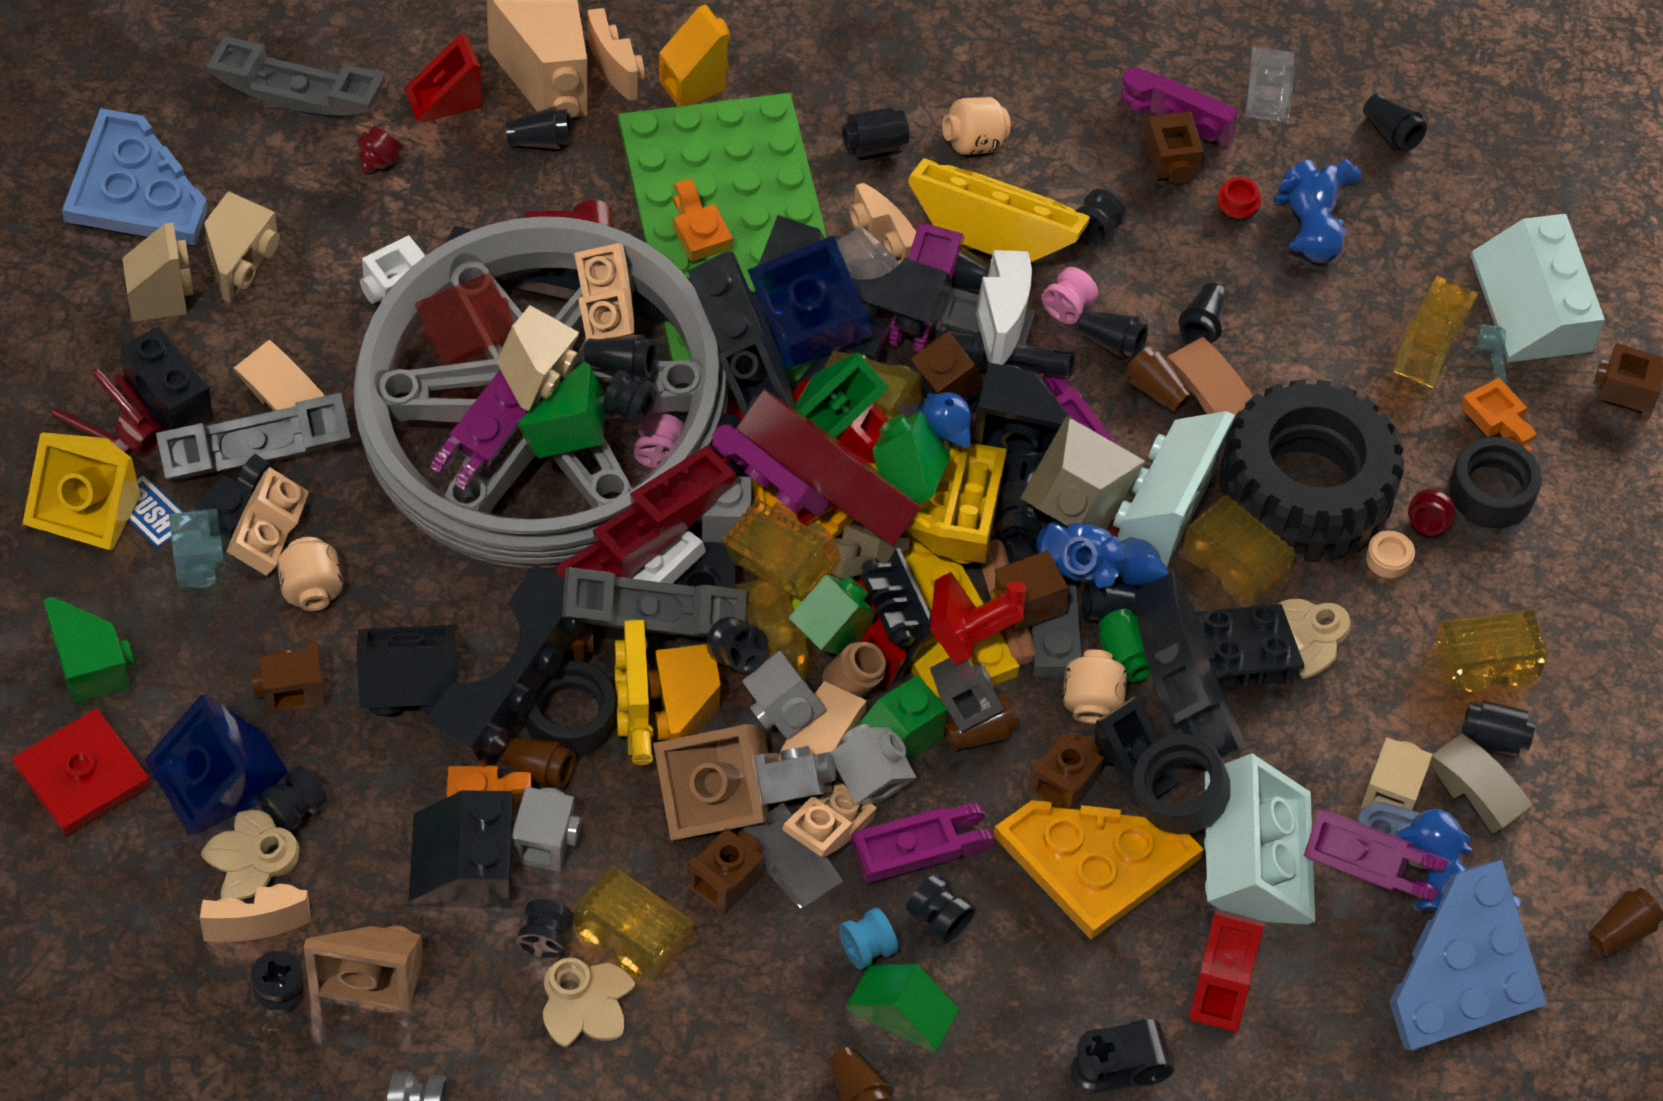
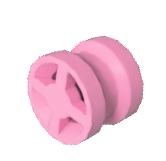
M1067 267L1058 275L1057 284H1051L1043 291L1041 295L1042 303L1055 319L1065 324H1073L1080 319L1083 307H1089L1096 301L1099 291L1096 283L1087 273L1076 267Z
M666 413L650 414L647 421L641 427H638V433L641 438L638 439L634 447V457L644 466L656 468L679 437L684 426L682 421Z

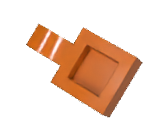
M691 178L674 183L678 196L673 197V202L680 215L674 217L673 229L690 262L732 249L733 237L716 205L713 204L702 208L698 191Z
M1500 378L1463 396L1460 408L1487 437L1500 433L1502 438L1517 442L1532 453L1533 449L1527 442L1535 439L1537 434L1527 422L1523 421L1527 407Z
M448 766L447 797L461 790L512 791L513 807H520L525 787L533 788L531 786V773L513 772L499 779L498 766Z

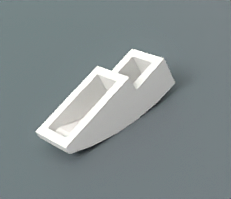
M993 250L989 275L982 278L976 317L988 363L1003 365L1011 356L1019 340L1031 288L1032 268L1029 251Z

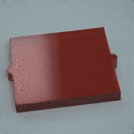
M490 273L415 303L419 317L426 329L424 331L425 340L432 342L443 366L451 365L483 352L491 345L497 346L504 343L514 324L508 312V299L501 297Z

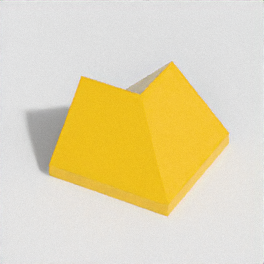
M41 433L22 525L107 550L113 549L141 496L132 458L107 438Z

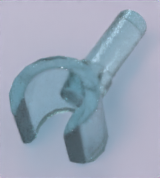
M1482 324L1481 332L1478 333L1476 348L1480 351L1491 352L1495 379L1500 378L1507 385L1508 381L1503 361L1506 331L1499 326Z

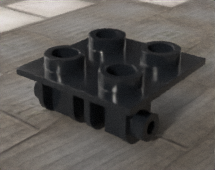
M900 548L895 549L887 563H880L878 559H870L863 563L861 566L863 572L860 575L869 595H873L871 602L877 608L876 613L884 626L888 640L896 643L899 648H905L907 657L894 683H898L931 634V610L926 606L915 582L914 573L908 567Z
M1282 604L1212 609L1196 612L1216 657L1209 663L1220 688L1235 687L1237 675L1241 687H1247L1250 674H1252L1255 686H1260L1263 682L1264 684L1289 683L1291 678L1299 676V669H1304L1303 659Z

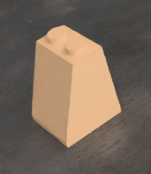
M487 0L489 52L538 112L556 106L557 110L567 109L570 118L587 116V55L578 1Z

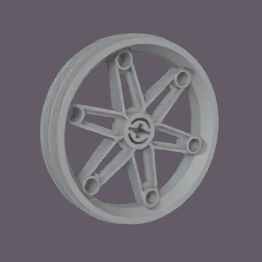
M530 217L490 224L458 236L431 251L414 264L394 284L374 313L363 339L355 372L354 409L362 444L375 477L393 504L417 527L450 549L477 560L516 568H532L535 564L545 569L555 568L593 544L595 541L592 530L632 506L630 493L707 445L716 453L717 450L712 445L713 441L711 439L713 438L714 430L720 425L723 414H727L728 387L727 376L717 355L721 353V350L696 290L685 275L667 257L638 238L607 225L566 217ZM616 243L623 244L631 297L634 291H637L668 318L681 337L690 361L657 360L653 375L650 378L642 377L639 382L649 380L658 385L657 398L651 414L668 411H689L682 431L666 457L646 478L632 488L604 436L603 445L589 447L601 468L599 472L590 475L572 451L552 455L551 457L592 507V509L554 518L521 519L490 514L496 503L535 457L523 435L489 479L481 476L479 473L466 490L455 485L459 471L471 459V457L466 455L455 478L450 482L447 492L444 494L434 487L417 471L406 457L393 431L391 419L399 421L459 422L476 399L429 398L430 391L487 386L500 370L497 360L502 347L483 313L494 308L510 329L523 313L494 278L537 269L577 270L574 253ZM474 286L481 287L474 291H468L469 288ZM581 286L554 318L572 329L582 319L578 297H583ZM455 297L488 360L414 370L397 369L408 344L419 328L443 304ZM586 338L577 352V359L568 375L584 361ZM591 367L598 382H611L615 375L603 369ZM561 376L558 384L562 382L565 378ZM680 383L690 384V386L682 389L674 387ZM398 393H409L405 397L394 398ZM605 413L604 420L622 418L625 416L619 414L613 417ZM609 492L620 493L618 497L613 499L602 497ZM467 497L478 498L472 503H460L462 499Z

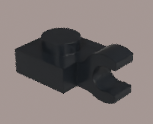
M254 454L244 464L236 482L224 475L194 506L196 517L231 540L249 499L264 472L271 466L270 463L259 455Z

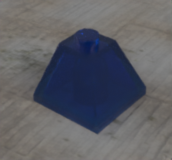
M201 694L144 759L189 835H197L236 816L238 812L246 811L258 805V794L271 785L276 786L288 772L263 732L209 694Z

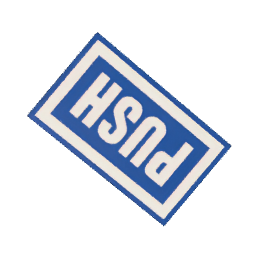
M144 473L136 477L141 496L128 520L158 548L193 524L194 521Z

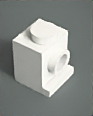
M409 235L362 258L363 278L360 279V285L370 303L382 302L394 284L414 264L425 257Z

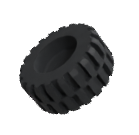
M1306 379L1290 381L1288 387H1283L1282 383L1266 388L1264 396L1256 394L1245 403L1244 409L1238 411L1232 422L1219 476L1220 490L1224 493L1223 503L1231 515L1236 514L1235 523L1244 533L1251 531L1255 534L1254 541L1267 548L1268 545H1272L1279 549L1278 554L1291 557L1292 553L1304 555V560H1319L1320 555L1328 554L1329 559L1345 556L1348 547L1352 551H1357L1366 546L1370 538L1382 531L1387 518L1390 517L1404 473L1405 463L1401 457L1404 450L1401 439L1397 434H1393L1395 426L1386 414L1380 416L1377 413L1379 407L1367 397L1364 400L1356 397L1357 391L1347 386H1344L1343 389L1331 387L1330 381L1317 380L1316 384H1307ZM1291 452L1318 454L1337 464L1345 472L1349 481L1338 486L1326 488L1307 486L1285 475L1277 467L1273 459Z

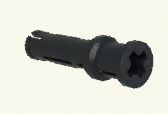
M941 324L939 326L935 340L949 331L975 364L977 370L981 371L988 367V359L980 330L977 333L952 330L949 324ZM1017 342L1011 356L1003 365H1014L1024 370L1034 371L1036 374L1051 375L1070 380L1075 366V351Z

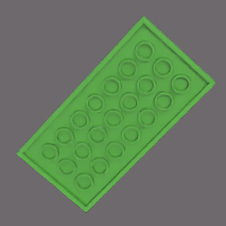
M791 93L618 114V126L645 243L667 257L685 277L689 278L687 270L726 251L734 252L750 291L846 312L843 303L836 301L834 306H827L812 300L809 297L810 292L794 287L792 292H786L767 283L768 278L764 276L758 266L776 218L780 215L820 229L826 240L828 262L834 267ZM689 178L692 179L696 186L702 208L715 204L733 237L732 249L690 262L673 229V219L680 215L673 202V197L678 196L674 183ZM662 320L670 361H690L686 347L671 322ZM777 346L790 389L820 355ZM833 359L835 363L841 361L838 359ZM727 379L728 400L736 399ZM680 383L676 385V388H686L690 384Z

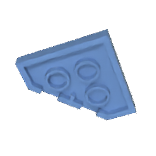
M100 108L62 209L64 222L146 237L150 236L163 224L174 223L176 241L186 240V244L196 245L208 211L205 197L198 188L192 186L184 175V169L166 145L162 146L153 134V129L144 116Z
M1494 860L1449 875L1441 892L1444 896L1432 920L1427 921L1411 955L1413 961L1403 982L1397 984L1389 1001L1404 1050L1412 1051L1547 1005L1502 860Z

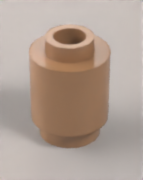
M851 643L825 667L822 674V683L824 681L844 691L863 698L884 677L886 666L884 654L872 643Z

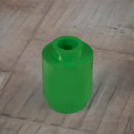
M1120 609L1102 618L1098 624L1100 632L1098 635L1099 643L1104 651L1113 655L1112 660L1121 663L1126 668L1127 681L1140 682L1151 676L1137 616H1134L1131 610Z

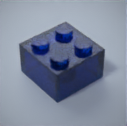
M834 235L747 270L787 370L873 335L867 313Z

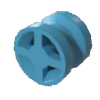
M877 907L867 911L862 920L857 922L848 920L839 925L838 931L844 950L851 962L859 970L870 966L873 958L879 955L889 957L898 952V943L894 930L885 914Z

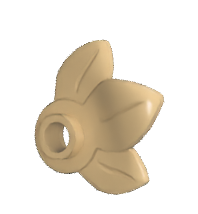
M1288 599L1278 603L1283 606L1305 665L1304 669H1299L1300 677L1306 679L1321 673L1336 660L1337 646L1344 642L1350 632L1351 621L1348 612L1342 606L1335 603L1315 605L1304 599ZM1326 621H1333L1332 623H1330V624H1328V625H1322V624H1321V623L1326 622Z
M247 810L237 813L234 831H224L214 836L201 852V856L209 865L220 871L227 872L220 897L244 900L255 896L257 886L266 887L271 877L286 875L296 866L299 857V844L290 831L276 827L269 814L260 810ZM278 846L275 852L268 854L271 849Z
M563 958L554 963L548 969L544 978V989L549 1000L543 1010V1021L550 1037L564 1048L570 1046L581 1032L590 1038L600 1041H611L621 1038L624 1031V1016L617 1000L623 998L635 988L634 980L622 968L610 963L588 966L576 958ZM572 980L579 986L576 989L567 990L563 989L561 984Z

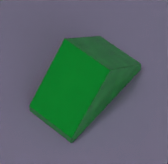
M856 352L814 374L795 404V409L836 438L890 387L863 357Z
M583 361L556 386L548 400L543 398L517 422L528 446L536 457L542 458L603 445L605 416L603 401L605 395L590 364Z
M918 964L870 965L846 1005L847 1011L937 1054L959 1014V1008Z

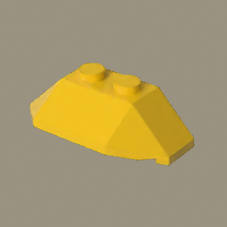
M925 158L922 159L910 174L908 181L934 226L963 233L964 241L962 247L964 249H977L991 255L993 250L1029 251L1030 262H1033L1075 243L1087 227L1090 216L1076 212L1073 208L1056 200L973 171L951 165H939L937 162Z
M970 443L969 448H964L957 444L950 447L949 454L951 457L933 497L920 503L921 509L905 531L939 556L950 557L959 563H985L996 515L1007 449Z

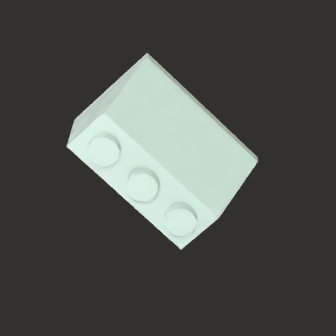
M1566 214L1522 219L1472 251L1471 259L1507 363L1594 351L1605 318Z
M1223 411L1177 419L1171 426L1167 436L1158 434L1148 456V459L1153 461L1150 469L1141 468L1131 488V492L1136 494L1132 503L1124 500L1115 517L1113 526L1120 529L1117 537L1119 541L1129 537L1148 541L1157 549L1161 561L1168 567L1218 468L1235 416L1234 414Z
M1253 753L1224 764L1230 779V799L1224 813L1210 826L1206 827L1204 839L1207 865V880L1205 882L1207 902L1220 910L1264 922L1310 924L1315 922L1313 860L1303 856L1312 831L1311 792ZM1205 771L1206 790L1210 783V775L1208 771Z

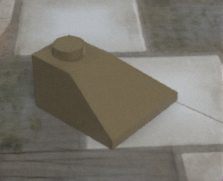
M1066 416L1020 499L1067 526L1073 523H1087L1106 530L1145 460Z

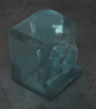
M217 508L169 514L178 587L205 588L217 583L215 565L224 564Z

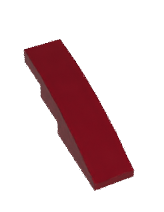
M765 388L737 426L740 432L784 467L892 546L895 545L921 509L919 502L884 479L881 472L843 447L840 440Z
M708 445L630 493L632 506L592 530L595 542L555 567L557 576L565 580V568L571 567L615 573L614 576L631 577L694 524L737 480L736 473Z

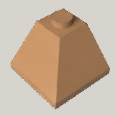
M744 724L653 743L671 841L724 831L725 828L729 830L767 822L769 804L763 805L754 758L756 755L768 754L763 724Z
M369 926L306 938L303 949L310 995L410 1012L423 961L421 934H415L401 926H388L386 928Z

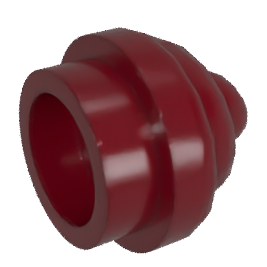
M373 126L369 133L363 132L358 139V147L360 149L359 160L362 164L361 171L372 173L377 168L386 169L390 165H395L400 159L397 154L403 145L377 126Z
M1425 489L1418 492L1412 498L1408 507V515L1416 531L1424 535L1434 536L1450 528L1455 518V506L1451 498L1443 491Z

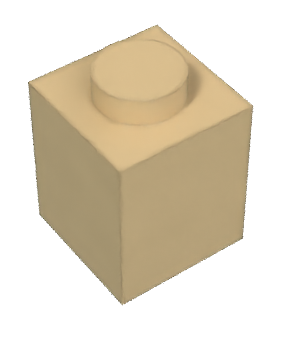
M1386 737L1361 808L1364 809L1372 803L1385 802L1413 810L1433 754L1421 750L1413 743L1396 741Z

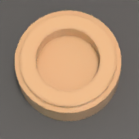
M1382 531L1374 535L1366 552V562L1369 568L1375 574L1389 579L1404 576L1410 570L1415 557V548L1411 540L1404 534L1396 531Z

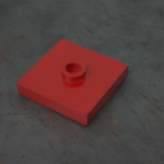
M97 708L11 758L13 767L65 837L151 786L149 776Z

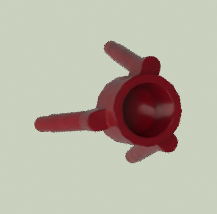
M98 368L92 371L93 377L124 412L115 423L118 438L70 413H66L58 408L51 410V414L55 418L92 437L107 438L127 455L132 451L138 457L150 454L159 446L156 433L165 431L163 426L150 414L123 375L118 373L114 376L115 382L123 392L122 394Z

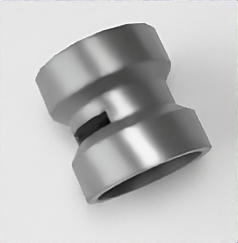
M395 1069L391 1077L387 1101H445L447 1077L431 1074L421 1083L420 1078L414 1077L411 1071Z

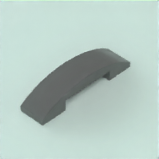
M223 36L206 66L207 72L210 75L247 95L292 110L321 115H352L370 111L386 81L385 73L344 64L338 74L269 58L266 56L264 45Z
M336 393L295 402L296 406L213 425L205 426L203 423L156 433L165 479H182L242 469L247 460L254 454L271 463L349 441L352 437L342 393Z
M571 567L565 568L563 618L624 629V621L644 620L645 632L707 637L711 627L719 619L727 616L736 617L745 622L747 590L711 585L694 587L614 576L615 573Z

